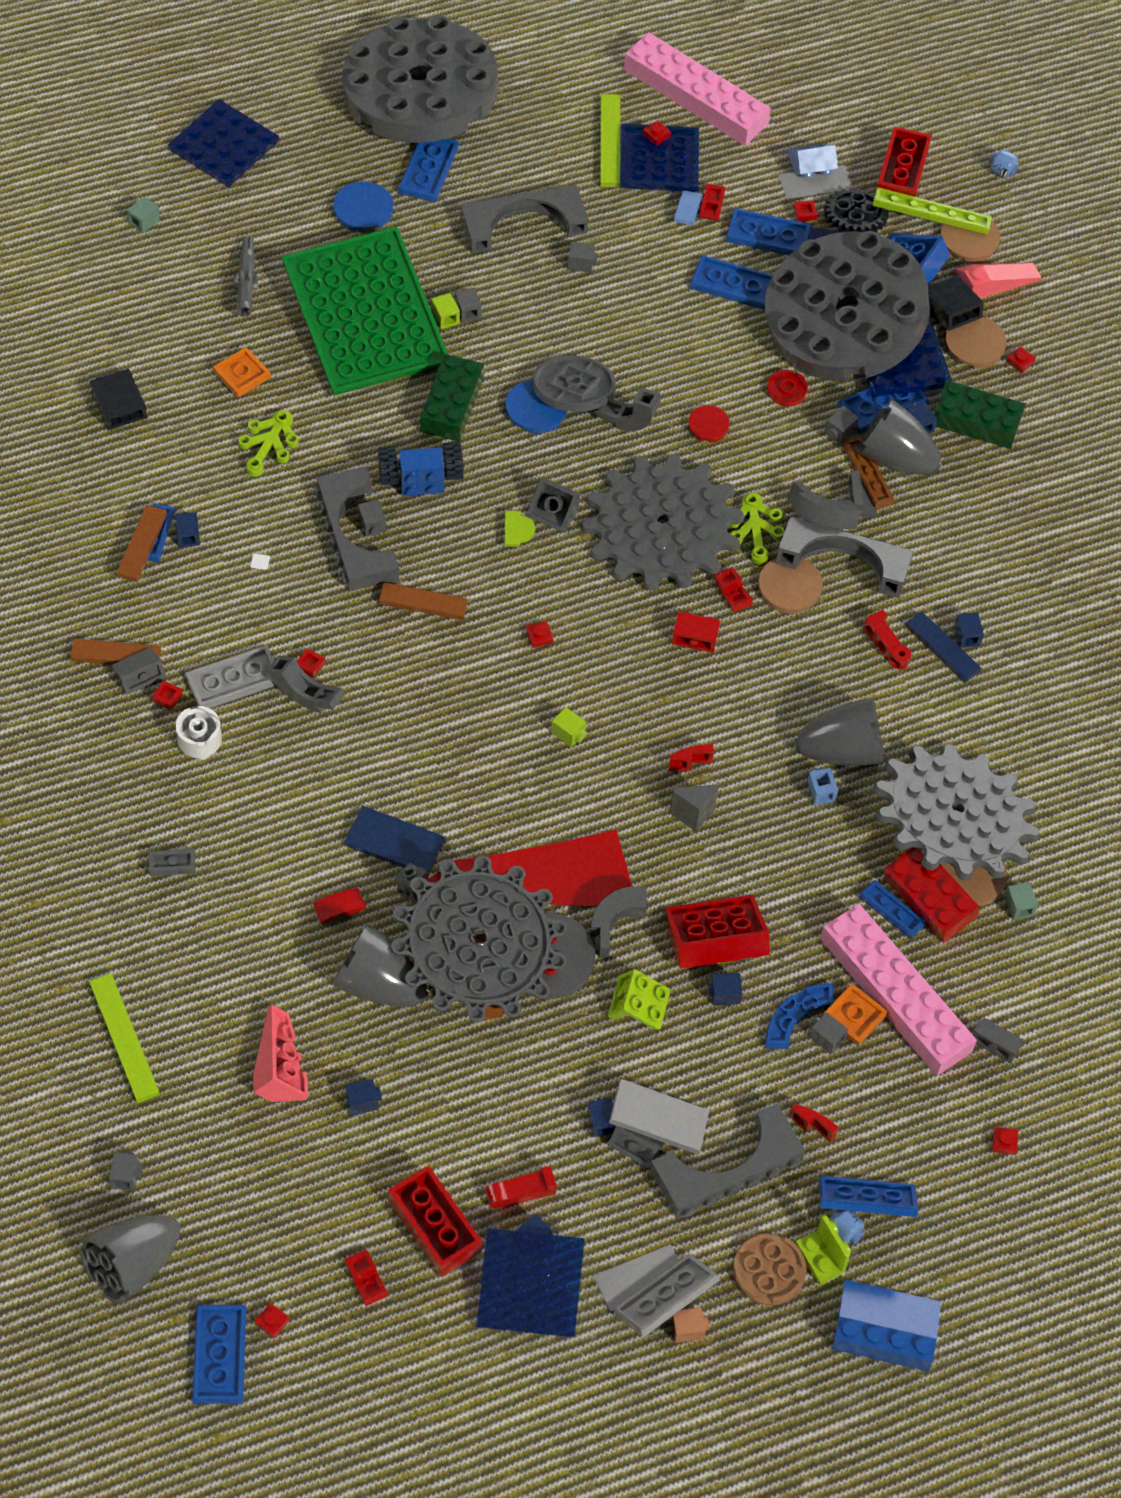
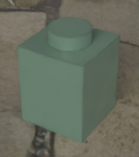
M146 197L141 198L127 209L129 224L141 233L147 231L160 220L158 205Z
M1016 882L1008 886L1005 900L1012 919L1018 920L1035 916L1038 903L1030 882Z

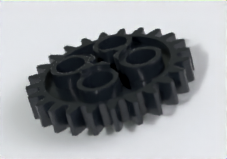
M850 187L849 191L843 188L842 193L835 191V195L830 194V198L826 199L824 218H827V223H832L831 228L838 227L837 232L844 230L845 232L873 231L877 233L878 229L882 230L883 225H886L889 212L888 209L872 206L875 192L868 194L867 189L861 192L860 188L854 191Z

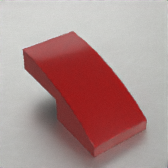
M706 183L699 218L719 221L726 187Z
M733 567L713 574L721 594L733 612L753 605V599L742 586V579Z
M714 744L692 746L670 755L668 771H691L692 763H712Z
M359 888L335 893L313 903L318 920L322 925L341 916L348 918L367 909Z
M794 1104L791 1107L789 1117L805 1132L813 1127L829 1143L836 1137L839 1127L827 1117L801 1105Z
M367 1249L344 1259L365 1306L388 1297L387 1290L377 1273L376 1266Z

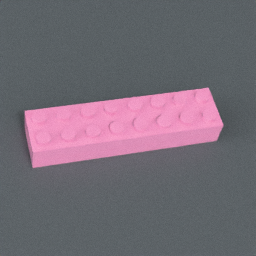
M650 32L625 53L624 70L744 146L769 124L771 111L769 106Z
M857 904L823 927L820 940L865 993L888 1011L887 1019L936 1076L973 1052L977 1041L975 1037L860 904Z

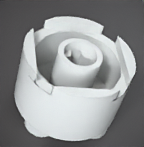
M198 706L196 709L188 708L178 716L176 720V735L178 746L183 753L190 757L205 760L218 750L222 742L221 724L218 715L212 709L204 706Z

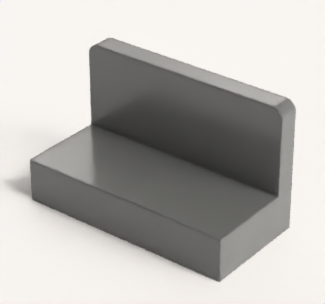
M851 470L848 481L850 500L862 510L860 517H876L877 509L874 507L860 480V471Z
M148 648L112 665L126 695L166 677L162 661L152 648Z
M983 1018L981 1023L977 1024L972 1033L977 1040V1045L1010 1064L1024 1043L1023 1039L986 1018Z
M616 1126L608 1145L649 1169L651 1161L656 1158L659 1150L665 1143Z

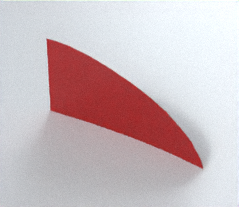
M617 829L558 843L487 855L491 860L492 871L497 875H505L513 866L522 867L526 874L523 880L524 889L532 893L541 889L549 890L553 896L551 905L598 906L609 894L622 888L633 887ZM477 857L452 861H454L460 871L468 872L473 869L474 861Z

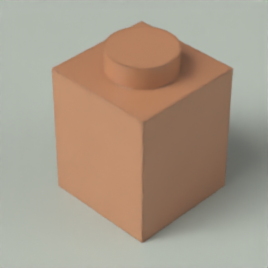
M702 1307L680 1310L671 1317L675 1343L703 1340L706 1330H709L707 1315L703 1316Z

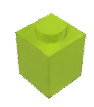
M451 293L432 299V313L440 329L460 324V310Z
M565 707L552 721L551 733L572 748L576 742L580 743L587 734L586 721Z

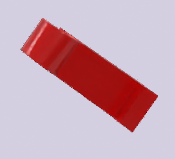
M882 609L865 618L863 629L892 667L898 670L905 669L910 662L911 651L908 647L902 645L887 625L888 615Z
M551 1166L541 1168V1171L504 1182L493 1183L485 1188L490 1207L501 1208L555 1195L557 1183Z

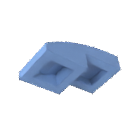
M683 190L674 222L693 226L703 194Z

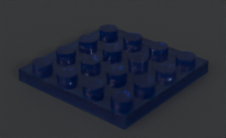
M218 99L168 144V150L229 188L279 142V135L221 99Z
M621 124L619 188L698 192L699 127L665 126L671 131V135L655 146L643 135V129L649 125Z
M932 323L927 324V328L918 345L905 359L887 371L866 378L872 398L943 389L946 380L952 381Z
M487 1228L476 1328L575 1338L585 1238Z

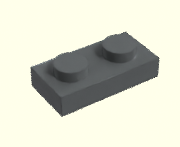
M195 849L149 852L150 876L196 873Z

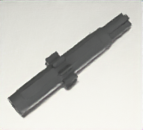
M251 236L243 238L239 276L234 275L233 280L234 290L238 289L237 314L243 317L251 314L253 290L258 289V276L254 275V238Z

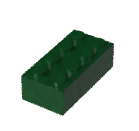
M444 354L420 416V432L453 441H461L484 380V363Z
M946 380L934 414L937 418L936 427L1011 449L1026 403Z

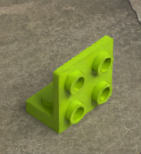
M633 969L618 977L608 1017L617 1020L629 1015L647 1026L659 1030L671 990Z
M824 1215L820 1219L817 1231L797 1240L795 1243L803 1253L806 1264L819 1285L844 1274L851 1254L846 1241L840 1239L835 1222L829 1220L827 1215Z

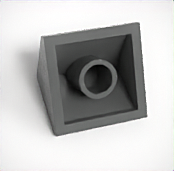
M541 477L526 516L564 533L579 511L580 493L545 477Z
M718 785L673 788L670 814L696 832L715 811Z

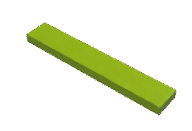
M601 94L600 187L620 188L619 94Z
M878 187L876 188L872 205L986 235L989 233L992 219L988 215Z
M112 973L89 981L137 1104L159 1096L158 1087Z

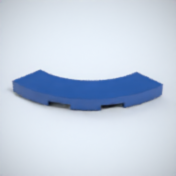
M833 983L810 986L787 998L779 1006L769 1023L765 1048L789 1049L790 1035L796 1024L807 1014L819 1009L829 1008L834 1003Z

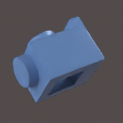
M817 768L809 772L807 781L814 799V806L835 802L838 788L831 768Z

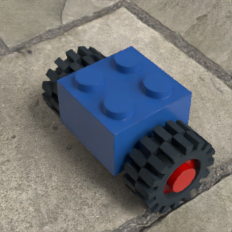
M460 441L443 442V454L442 447L399 451V461H397L395 446L378 447V468L381 485L398 484V470H400L402 496L444 493V470L446 480L464 478L463 454Z

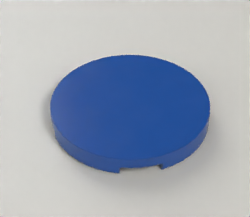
M355 182L343 187L337 193L334 199V213L339 223L350 230L364 232V230L379 229L386 225L392 217L393 200L390 193L378 184Z
M533 379L523 381L514 386L506 398V414L509 420L515 426L517 425L525 430H529V433L552 431L559 427V424L567 415V411L553 408L537 397L533 390Z

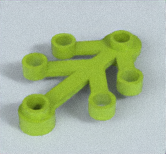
M277 411L271 419L259 422L254 419L248 422V430L252 434H257L260 430L273 427L270 432L253 437L248 435L239 437V446L242 449H249L253 445L263 443L256 456L251 458L246 464L247 473L250 476L257 477L263 473V460L272 445L277 453V461L284 464L289 461V452L284 449L278 436L281 430L286 436V445L289 448L298 446V436L293 434L290 427L293 423V417L288 411Z
M748 493L742 498L740 510L744 513V516L750 513V519L738 531L731 532V535L739 537L738 540L741 544L743 538L752 530L755 547L751 553L752 562L756 565H764L768 562L769 557L768 550L763 547L761 529L772 535L776 541L782 540L785 530L781 526L774 527L761 519L758 511L769 517L772 523L781 522L782 512L779 509H770L764 505L763 499L759 494ZM733 524V525H731L730 527H731V528H736V527H738L740 524Z

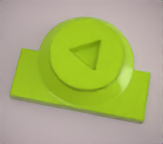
M505 511V547H520V543L527 542L533 538L535 524L530 518L521 516V511Z

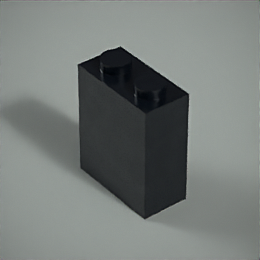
M958 275L928 287L930 313L948 331L983 318L984 302Z
M129 369L117 371L89 381L91 394L108 431L147 419L146 405Z

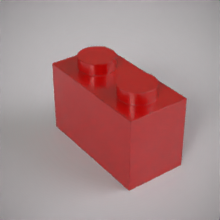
M678 611L672 645L714 653L721 620Z

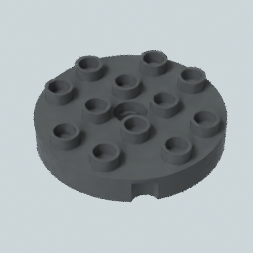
M442 15L433 16L430 19L410 20L403 16L390 20L389 25L369 33L356 45L352 46L342 68L344 100L352 117L358 123L370 124L374 134L400 142H433L459 135L468 130L470 122L477 119L483 120L494 106L498 95L497 61L491 47L475 32L450 22L449 18Z
M873 231L841 232L826 235L815 240H807L780 264L769 282L765 297V313L772 342L781 356L796 369L813 377L832 381H845L853 374H861L866 378L878 375L905 359L923 337L930 313L926 277L920 264L908 250ZM845 301L858 303L856 307L844 306L840 309L836 308Z

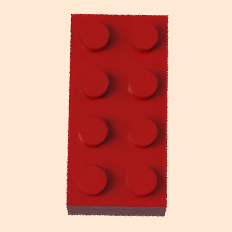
M894 126L877 187L916 197L932 135Z
M911 847L885 867L884 879L910 908L926 921V925L944 944L978 917L980 906L941 864L935 870L924 868L921 863L923 853L919 849Z
M429 1165L388 1189V1202L440 1277H443L482 1252V1240Z

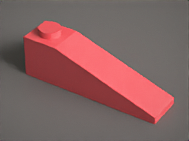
M1033 263L969 264L952 271L954 276L958 275L979 298L1042 279Z
M272 1004L268 1007L254 1068V1093L270 1102L308 1099V1078L306 1072L301 1071L299 1061L302 1060L300 1052L295 1050L293 1041L296 1039L290 1016Z

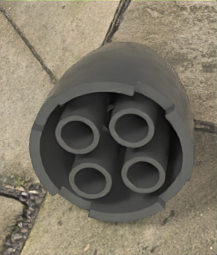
M890 398L887 402V408L883 406L866 429V433L863 436L864 440L862 443L861 441L858 443L856 452L873 462L896 471L918 475H930L932 472L937 473L943 463L940 462L942 457L933 439L911 413Z
M866 698L844 704L817 717L798 733V738H794L796 751H801L803 756L835 765L862 766L885 762L874 699Z
M368 924L363 928L332 983L335 987L353 996L389 1006H417L418 1003L423 1004L429 994L426 991L427 984H422L418 987L407 985L405 976L413 969V961L408 956L394 954L391 950L393 941Z
M161 1215L140 1216L113 1223L82 1239L83 1248L79 1250L82 1264L90 1280H96L99 1286L106 1290L103 1292L105 1298L113 1303H122L138 1292L160 1271L176 1247L180 1237L181 1226L175 1218Z

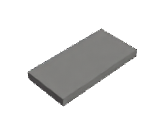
M267 645L184 673L197 706L208 708L277 686L266 671L274 662Z
M621 1079L618 1083L609 1123L698 1154L701 1150L709 1110Z
M689 1254L614 1309V1312L619 1319L642 1337H645L720 1281L717 1273Z

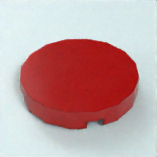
M785 369L777 371L770 376L766 391L773 402L781 406L790 407L803 402L807 395L808 384L800 373L796 372L795 374L791 370Z
M712 405L696 408L690 414L688 420V427L692 436L699 441L704 442L706 440L709 443L722 440L727 435L730 426L729 417L726 412Z

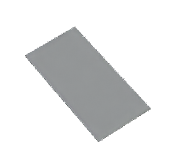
M845 165L838 166V169H832L830 174L813 172L811 177H802L800 174H795V172L779 174L786 199L842 191L843 188L849 190L852 187Z
M670 1244L594 1275V1278L609 1310L613 1311L678 1263L679 1260Z

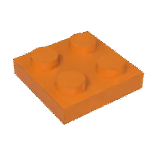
M247 347L213 366V372L237 398L271 378V372Z
M853 983L825 1011V1013H829L848 1029L846 1037L857 1046L888 1015V1011Z

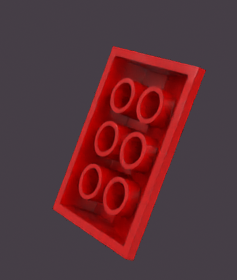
M754 895L664 907L672 946L679 968H692L707 964L714 965L721 962L760 958L761 956L770 955V932Z

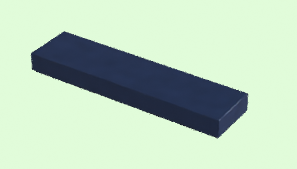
M923 611L906 622L905 626L964 683L981 671V667Z

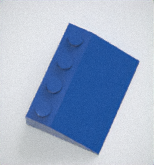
M892 233L889 238L908 250L918 261L926 277L927 286H929L950 256L943 236Z
M845 1279L832 1350L929 1372L934 1358L941 1301Z

